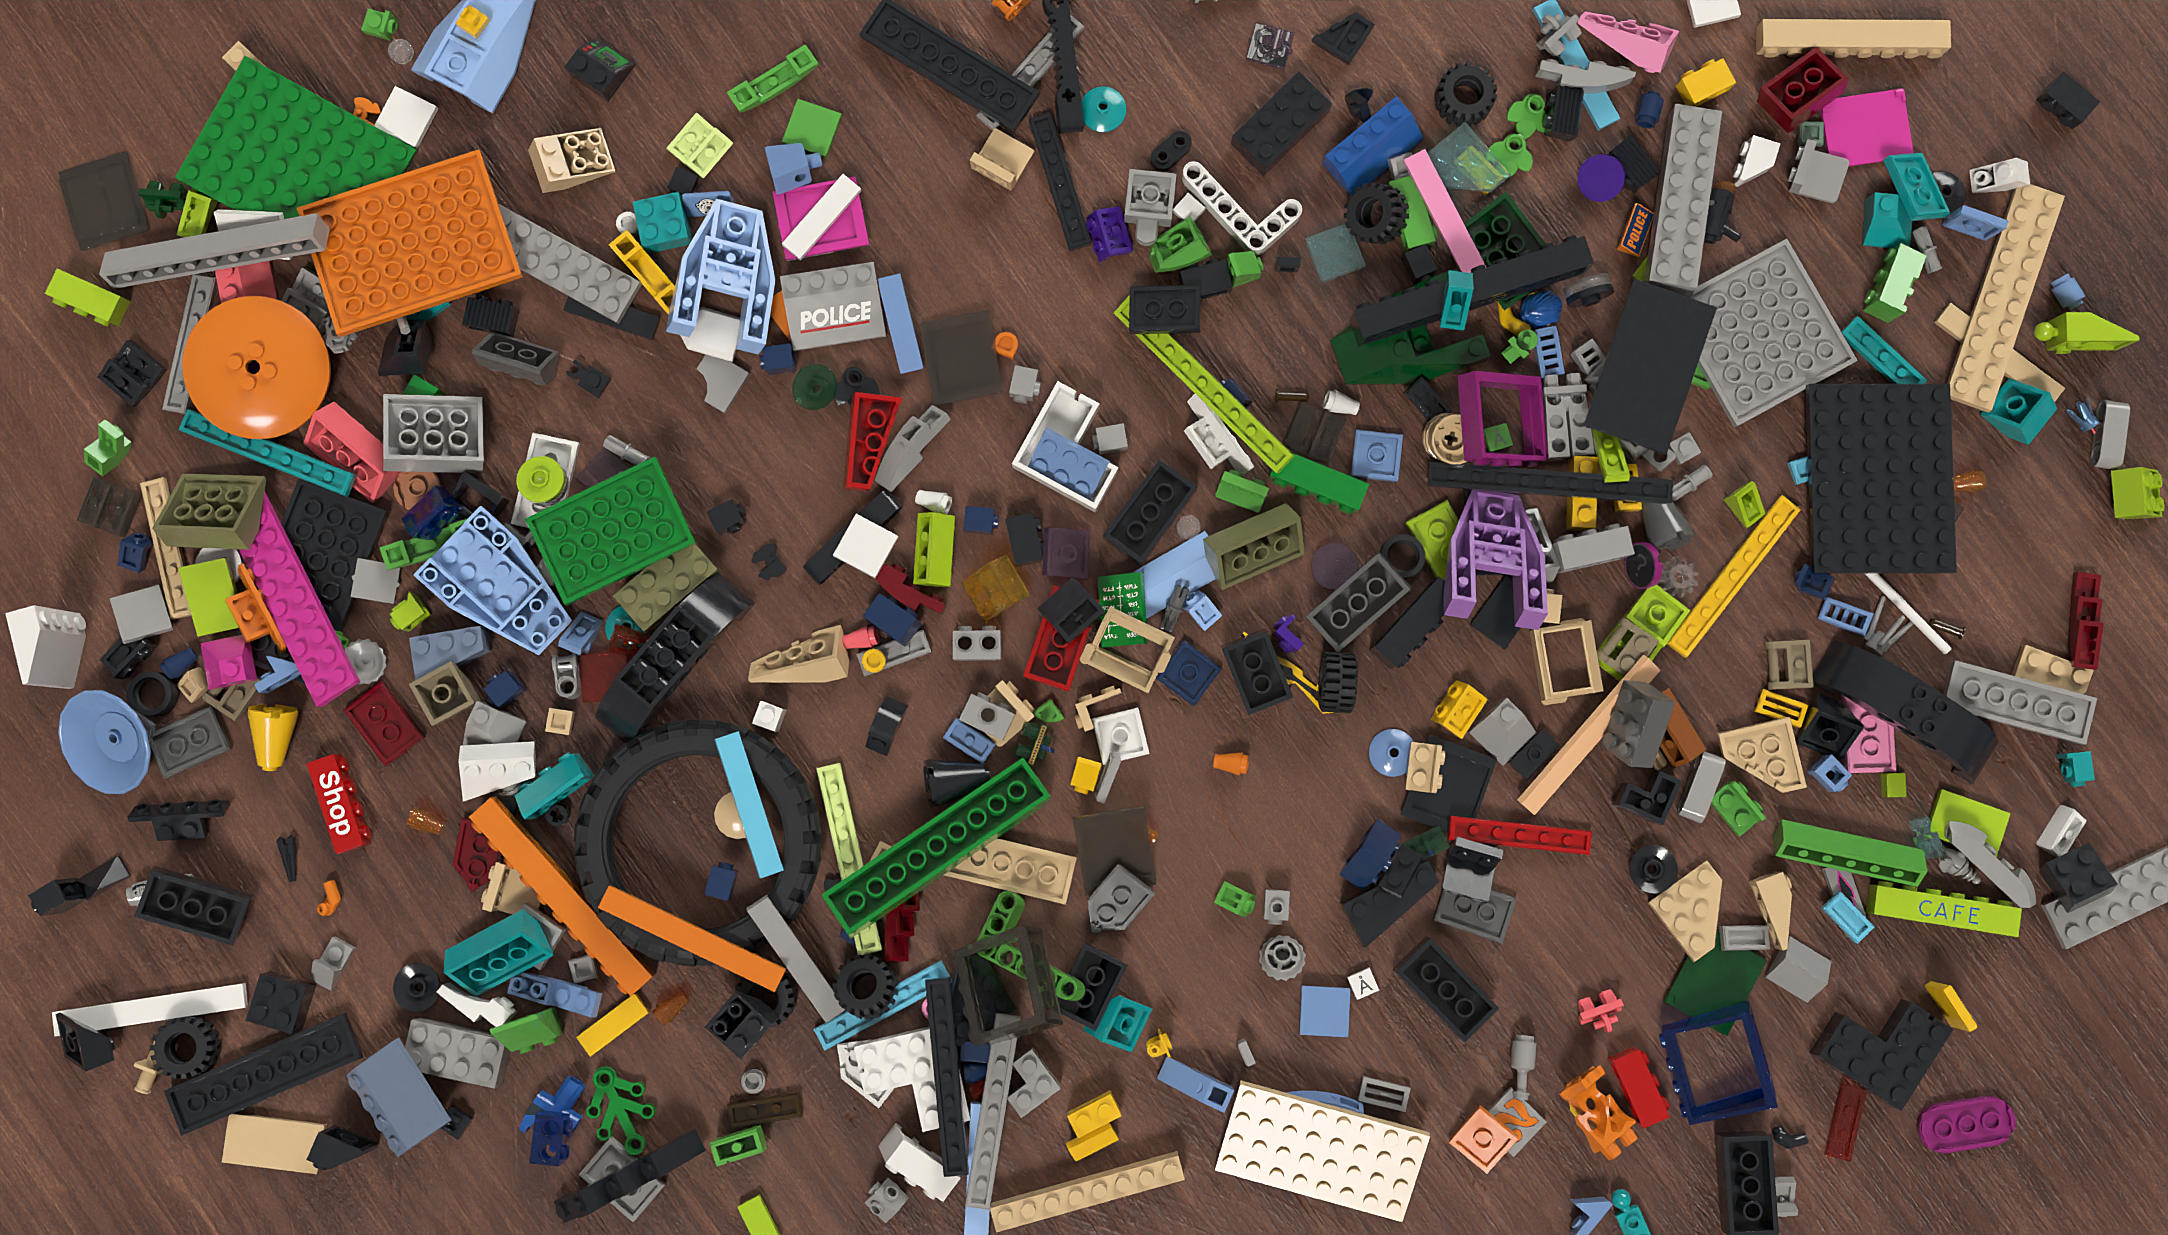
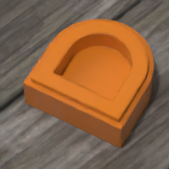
M1002 332L995 338L991 351L1013 360L1018 349V340L1013 333Z

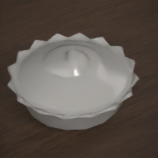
M358 639L356 642H350L349 646L344 648L360 680L358 684L365 683L369 685L371 682L378 681V678L384 675V669L387 667L385 663L387 657L383 654V648L378 647L377 642H371L369 639Z
M1278 935L1275 938H1270L1259 951V962L1262 964V970L1266 971L1269 977H1274L1276 980L1282 979L1287 981L1289 978H1295L1298 973L1302 972V967L1305 965L1304 958L1306 954L1303 952V946L1298 944L1296 939H1291L1289 936Z

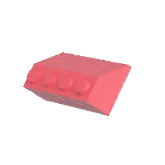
M271 261L215 270L221 303L245 296H262L278 300Z
M335 402L313 413L303 444L325 463L357 475L352 487L372 504L377 502L398 478L400 471H383V443Z

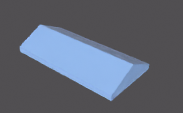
M1205 531L1132 572L1144 573L1146 618L1167 608L1165 605L1169 603L1176 584L1181 585L1182 588L1183 586L1188 588L1190 591L1187 595L1215 580V576L1205 556L1203 539L1208 537Z

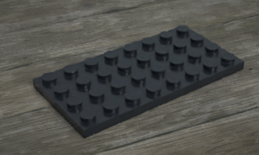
M298 479L281 524L334 630L343 632L355 601V597L350 596L353 585L352 575H355L357 558L371 560L389 511ZM240 629L237 633V636L242 635ZM270 634L251 641L255 666L274 671L266 656L294 662L287 646L286 651L280 654ZM301 675L293 679L305 684Z

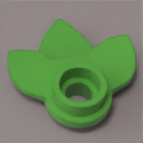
M1529 94L1522 101L1513 103L1507 112L1506 119L1510 122H1516V132L1524 139L1530 137L1536 129L1542 133L1545 132L1542 122L1547 113L1544 111L1545 103L1543 98L1537 94ZM1530 102L1534 105L1533 110L1530 107Z
M1510 134L1503 142H1496L1491 145L1485 157L1488 162L1497 163L1498 173L1504 179L1512 177L1518 168L1529 172L1533 162L1532 155L1526 150L1524 138L1518 134ZM1515 143L1518 148L1513 150L1510 148V144Z

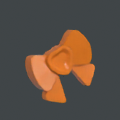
M355 98L356 108L353 115L374 126L375 124L366 119H368V113L381 114L378 104H372L366 98Z

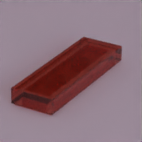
M1840 1084L1825 1155L1851 1162L1867 1090Z

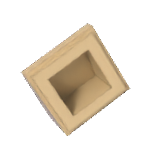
M200 667L187 671L177 684V687L191 703L195 702L209 690L206 673Z

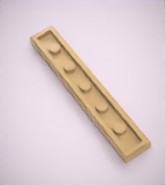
M1949 303L1934 323L1961 343L1971 317L1952 303ZM2014 349L2012 350L2004 376L2008 379L2011 378L2050 392L2055 402L2065 388Z
M162 477L140 483L170 619L176 620L192 616L178 569L179 567L186 566L182 547L166 546L152 529L170 497L167 479Z

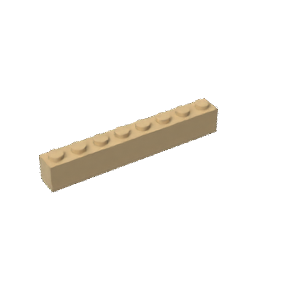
M1763 19L1756 27V54L1764 55L1765 57L1788 55V57L1795 58L1806 55L1817 47L1824 55H1834L1836 58H1843L1849 55H1857L1859 58H1867L1872 55H1881L1882 58H1891L1895 55H1904L1905 58H1915L1919 55H1927L1928 58H1939L1951 48L1950 20Z
M1175 1151L992 1202L990 1211L996 1232L1179 1182L1185 1180L1178 1152Z

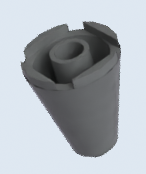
M1673 502L1671 505L1642 503L1647 542L1653 544L1659 554H1662L1660 549L1675 550L1689 543L1692 540L1691 536H1696L1693 528Z

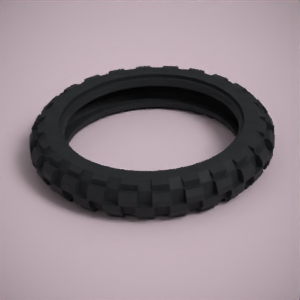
M683 720L652 728L639 734L615 751L605 764L599 768L592 778L587 792L584 793L578 809L579 815L575 824L573 841L575 842L574 859L576 871L581 880L582 890L588 903L592 905L597 913V917L604 926L610 929L624 944L640 951L647 957L680 966L717 965L598 908L609 885L629 893L619 876L614 859L613 834L616 818L625 797L632 787L657 766L679 757L691 755L720 758L714 739L739 731L753 776L768 790L779 810L785 843L782 861L783 871L779 872L767 896L788 925L795 919L812 891L820 865L822 845L819 812L814 796H812L803 775L789 757L776 745H773L764 737L749 729L714 720ZM749 914L732 923L704 929L752 953L769 943Z

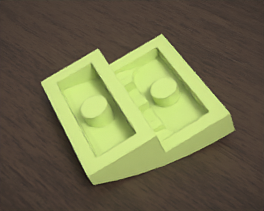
M696 113L666 149L704 179L731 147L733 142Z

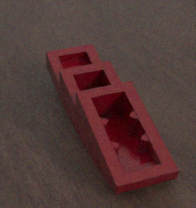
M2074 572L2070 607L2071 667L2098 670L2104 623L2100 622L2103 599L2099 598L2102 575Z
M919 892L886 914L885 962H909L908 937L914 936L913 912L920 911Z

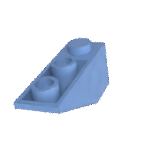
M1166 1056L1157 1076L1158 1080L1225 1113L1234 1092L1233 1086L1172 1058H1168V1056Z

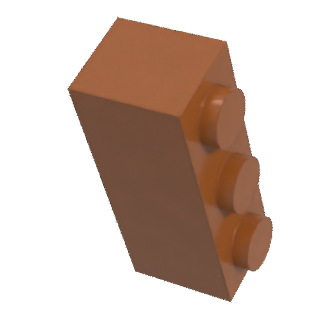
M1667 688L1660 692L1676 703L1660 746L1673 768L1692 761L1707 749L1670 688Z

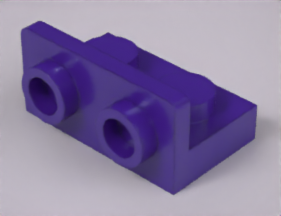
M1120 206L1095 210L1087 217V229L1091 234L1093 249L1099 262L1105 261L1111 256L1129 254L1133 251Z

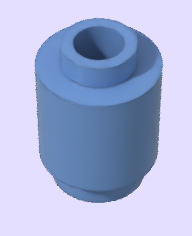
M2069 273L2050 283L2053 287L2051 290L2062 308L2068 306L2071 310L2084 303L2081 298L2085 297V294L2075 278H2071Z

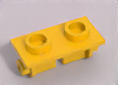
M1158 1029L1159 1035L1149 1039L1146 1043L1147 1052L1151 1057H1158L1167 1053L1168 1058H1170L1169 1051L1173 1049L1167 1033L1162 1034L1160 1029Z

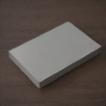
M612 1136L581 1171L579 1176L590 1184L638 1158L630 1155L625 1147ZM657 1178L610 1203L629 1220L634 1222L667 1183L661 1178Z

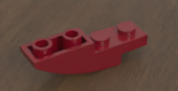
M894 563L892 567L883 564L876 580L890 595L916 613L920 606L923 605L943 615L946 609V605L942 603L944 599L933 593L930 596L921 593L922 588L911 582L908 586L905 585L909 578L908 575L904 574L906 569Z

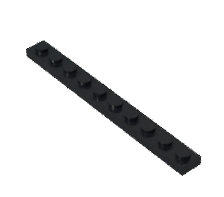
M1429 462L1427 486L1671 505L1674 480L1630 476L1629 481L1605 483L1602 474Z

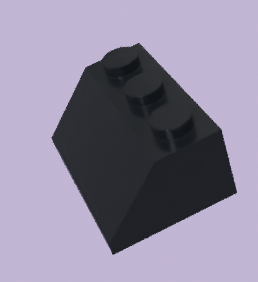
M1084 941L1069 972V975L1084 984V996L1078 1001L1065 1000L1057 996L1052 1010L1096 1031L1128 965ZM1073 983L1069 984L1067 988L1069 996L1074 992Z

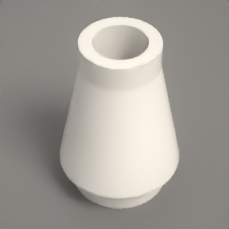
M1328 390L1323 402V408L1333 413L1356 415L1360 406V402L1337 390Z
M919 490L915 503L924 506L932 512L948 514L952 504V497L948 496L947 493Z

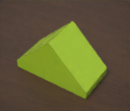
M1753 481L1742 485L1724 499L1746 528L1765 515L1756 484Z

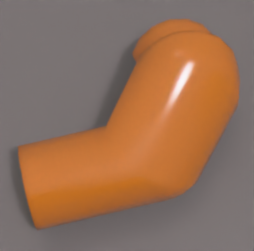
M335 880L323 883L327 897L317 907V912L321 916L333 914L341 901Z

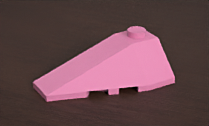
M1584 12L1578 20V24L1650 73H1660L1679 34L1677 30L1658 24L1649 23L1648 27L1638 26L1635 24V20L1628 19L1627 21L1616 22V19L1612 16Z

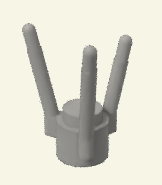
M1884 595L1880 598L1869 630L1864 636V639L1867 641L1865 647L1879 656L1886 653L1890 646L1913 625L1912 621L1908 622L1890 639L1904 621L1905 616L1902 615L1886 634L1881 631H1877L1876 634L1874 633L1886 599Z

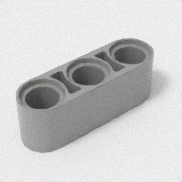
M2102 400L2099 403L2096 417L2100 423L2094 427L2096 433L2093 434L2090 463L2093 467L2119 470L2124 460L2130 416L2129 404Z
M1706 751L1697 756L1677 808L1678 815L1698 823L1704 821L1725 767L1726 760Z

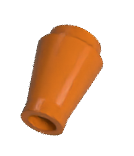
M1243 752L1215 754L1213 768L1239 776L1247 774L1249 755H1243Z

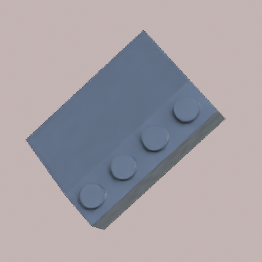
M399 1038L389 1043L346 1075L349 1079L350 1087L357 1092L363 1107L370 1112L375 1120L376 1128L383 1133L388 1141L389 1148L396 1153L397 1157L417 1146L451 1121Z

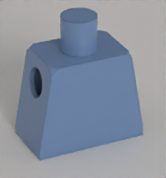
M801 143L764 147L777 195L809 184L812 181L809 169L823 166L820 153L805 155L803 144Z

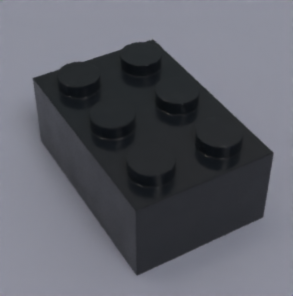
M1265 628L1221 645L1248 715L1293 698Z

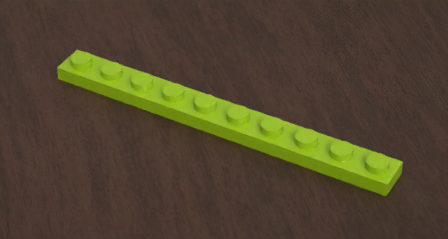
M1130 296L1114 312L1128 328ZM1135 334L1272 470L1279 474L1294 458V455L1172 335Z

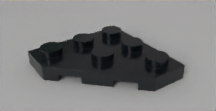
M976 949L957 960L955 969L957 971L951 988L957 1047L993 1025L996 1013L1010 1014L1016 1010L988 960L980 956Z

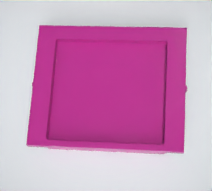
M849 177L857 185L856 177ZM837 180L801 186L779 195L776 194V191L772 192L782 243ZM859 194L804 257L869 245ZM783 247L786 261L797 259L796 256Z

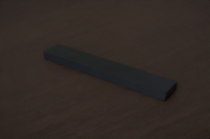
M1051 112L1029 118L1031 131L1069 252L1090 246L1092 242Z

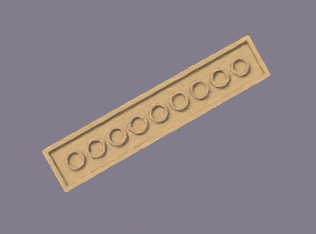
M2032 184L2014 189L2004 217L2005 220L2009 221L2007 228L1998 234L1970 315V321L1947 384H1950L1951 400L1985 412L1992 411L2065 196Z

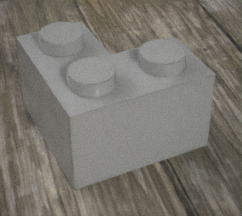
M1033 1046L1013 1060V1066L1025 1082L1010 1092L1007 1099L1022 1118L1060 1090L1061 1084Z

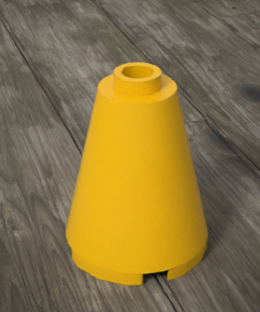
M267 704L249 706L247 713L257 765L261 766L264 771H276L278 767L283 766L298 718V710L296 707L275 704V707H267Z

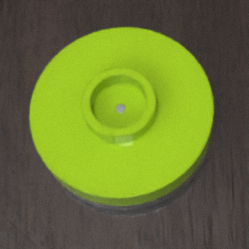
M537 456L527 460L520 467L516 480L519 492L532 504L542 507L558 503L565 496L569 485L568 475L564 468L554 459L546 456Z

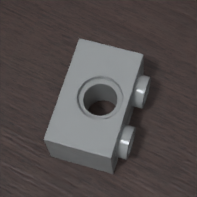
M978 692L977 696L971 694L959 720L1003 741L1015 718V714L1011 713L1013 708L1001 702L996 706L990 703V697ZM985 709L994 710L995 718L993 721L985 722L982 719V712Z

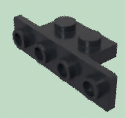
M213 799L205 802L192 800L185 803L165 802L154 805L143 803L135 806L127 819L128 822L152 821L157 841L206 838L208 834L204 818L224 816L230 807V801Z

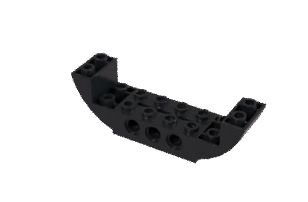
M720 573L706 580L675 607L616 676L614 682L602 698L595 718L624 743L646 732L647 730L644 726L734 620L741 621L755 603Z

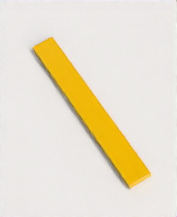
M1783 495L1778 497L1667 642V645L1684 658L1688 657L1801 509Z

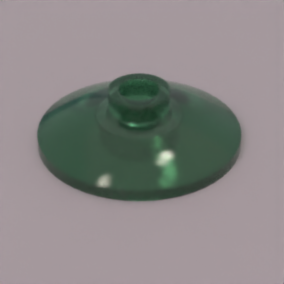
M811 364L804 367L798 372L793 381L792 392L794 399L801 407L808 410H819L826 407L834 399L837 392V379L834 373L828 367L821 364ZM821 386L819 392L816 393V387Z

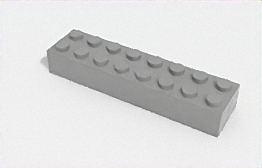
M1675 104L1668 115L1644 282L1690 298L1698 286L1722 111Z

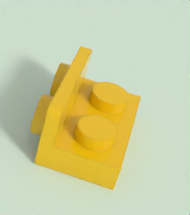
M1456 680L1449 687L1442 702L1435 708L1431 720L1462 739L1488 699L1469 684Z

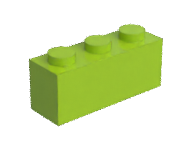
M56 269L45 292L46 295L53 298L52 303L66 308L67 305L75 307L73 312L86 318L91 314L95 316V322L107 327L110 323L119 327L131 302L59 269Z
M935 512L918 513L913 584L931 587H950L955 516Z

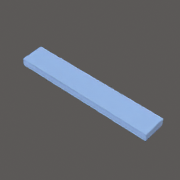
M971 1102L968 1148L969 1174L967 1175L966 1194L981 1102ZM965 1207L964 1235H989L990 1209Z

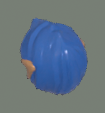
M1534 291L1528 294L1522 302L1518 319L1529 324L1534 330L1551 327L1560 320L1563 308L1562 300L1552 291Z

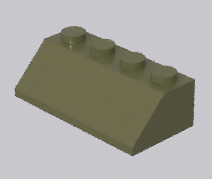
M1287 503L1203 539L1206 559L1221 590L1305 554L1300 516Z

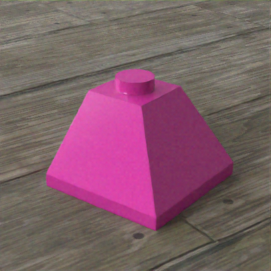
M243 635L200 643L209 690L257 681L251 642L246 643Z

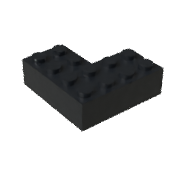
M1901 999L1878 1036H1875L1847 1016L1835 1012L1809 1053L1888 1106L1902 1111L1953 1029L1936 1017L1930 1016V1013L1913 1002Z

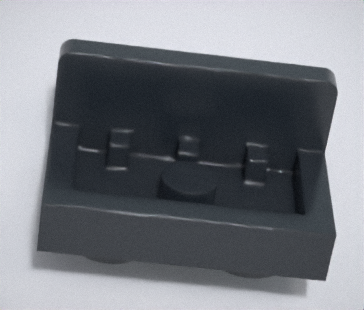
M149 637L126 644L120 638L100 658V661L112 672L110 675L114 679L124 680L134 674L136 671L135 667L141 661H145L152 655V650L156 644Z

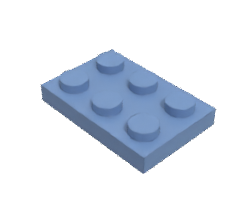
M1046 428L1028 467L1082 497L1091 500L1110 461Z

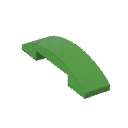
M804 45L787 55L784 62L749 83L747 80L729 90L727 95L740 113L750 110L773 99L795 85L818 66V62L808 47Z
M467 519L449 524V527L407 541L401 540L380 547L386 569L393 570L428 560L451 538Z

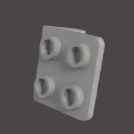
M1807 139L1805 146H1800L1795 160H1799L1797 168H1792L1788 181L1792 182L1789 192L1833 204L1838 199L1849 166V160L1816 151L1814 149L1817 141Z

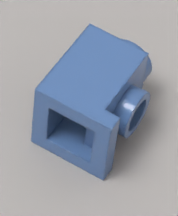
M1823 755L1807 771L1828 792L1842 791L1849 784L1847 780L1852 776L1833 755ZM1828 771L1832 774L1831 779L1826 776Z

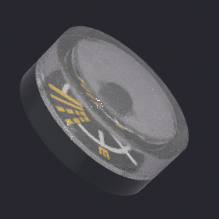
M1601 273L1581 278L1563 287V293L1569 308L1588 307L1612 295L1614 289L1609 274Z

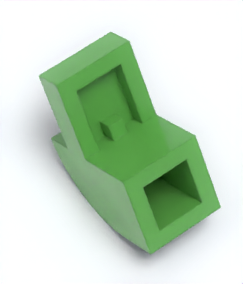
M107 420L98 424L99 438L84 448V462L102 477L123 460L131 447V441L124 437L123 431L118 426L110 424Z

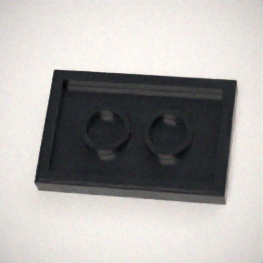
M1201 285L1130 287L1129 334L1200 333Z

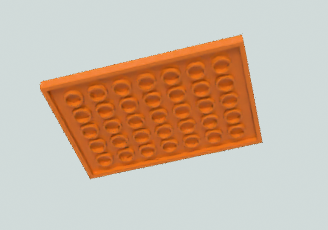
M479 149L297 208L299 216L318 213L330 228L326 250L311 253L336 334L339 338L523 278L482 153Z

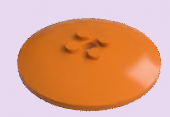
M245 296L217 305L197 322L187 339L183 353L182 369L185 386L198 411L221 430L249 439L279 437L304 425L322 405L331 379L329 351L323 336L315 324L295 307L268 297ZM253 360L260 364V370L256 374H251L248 370V364Z

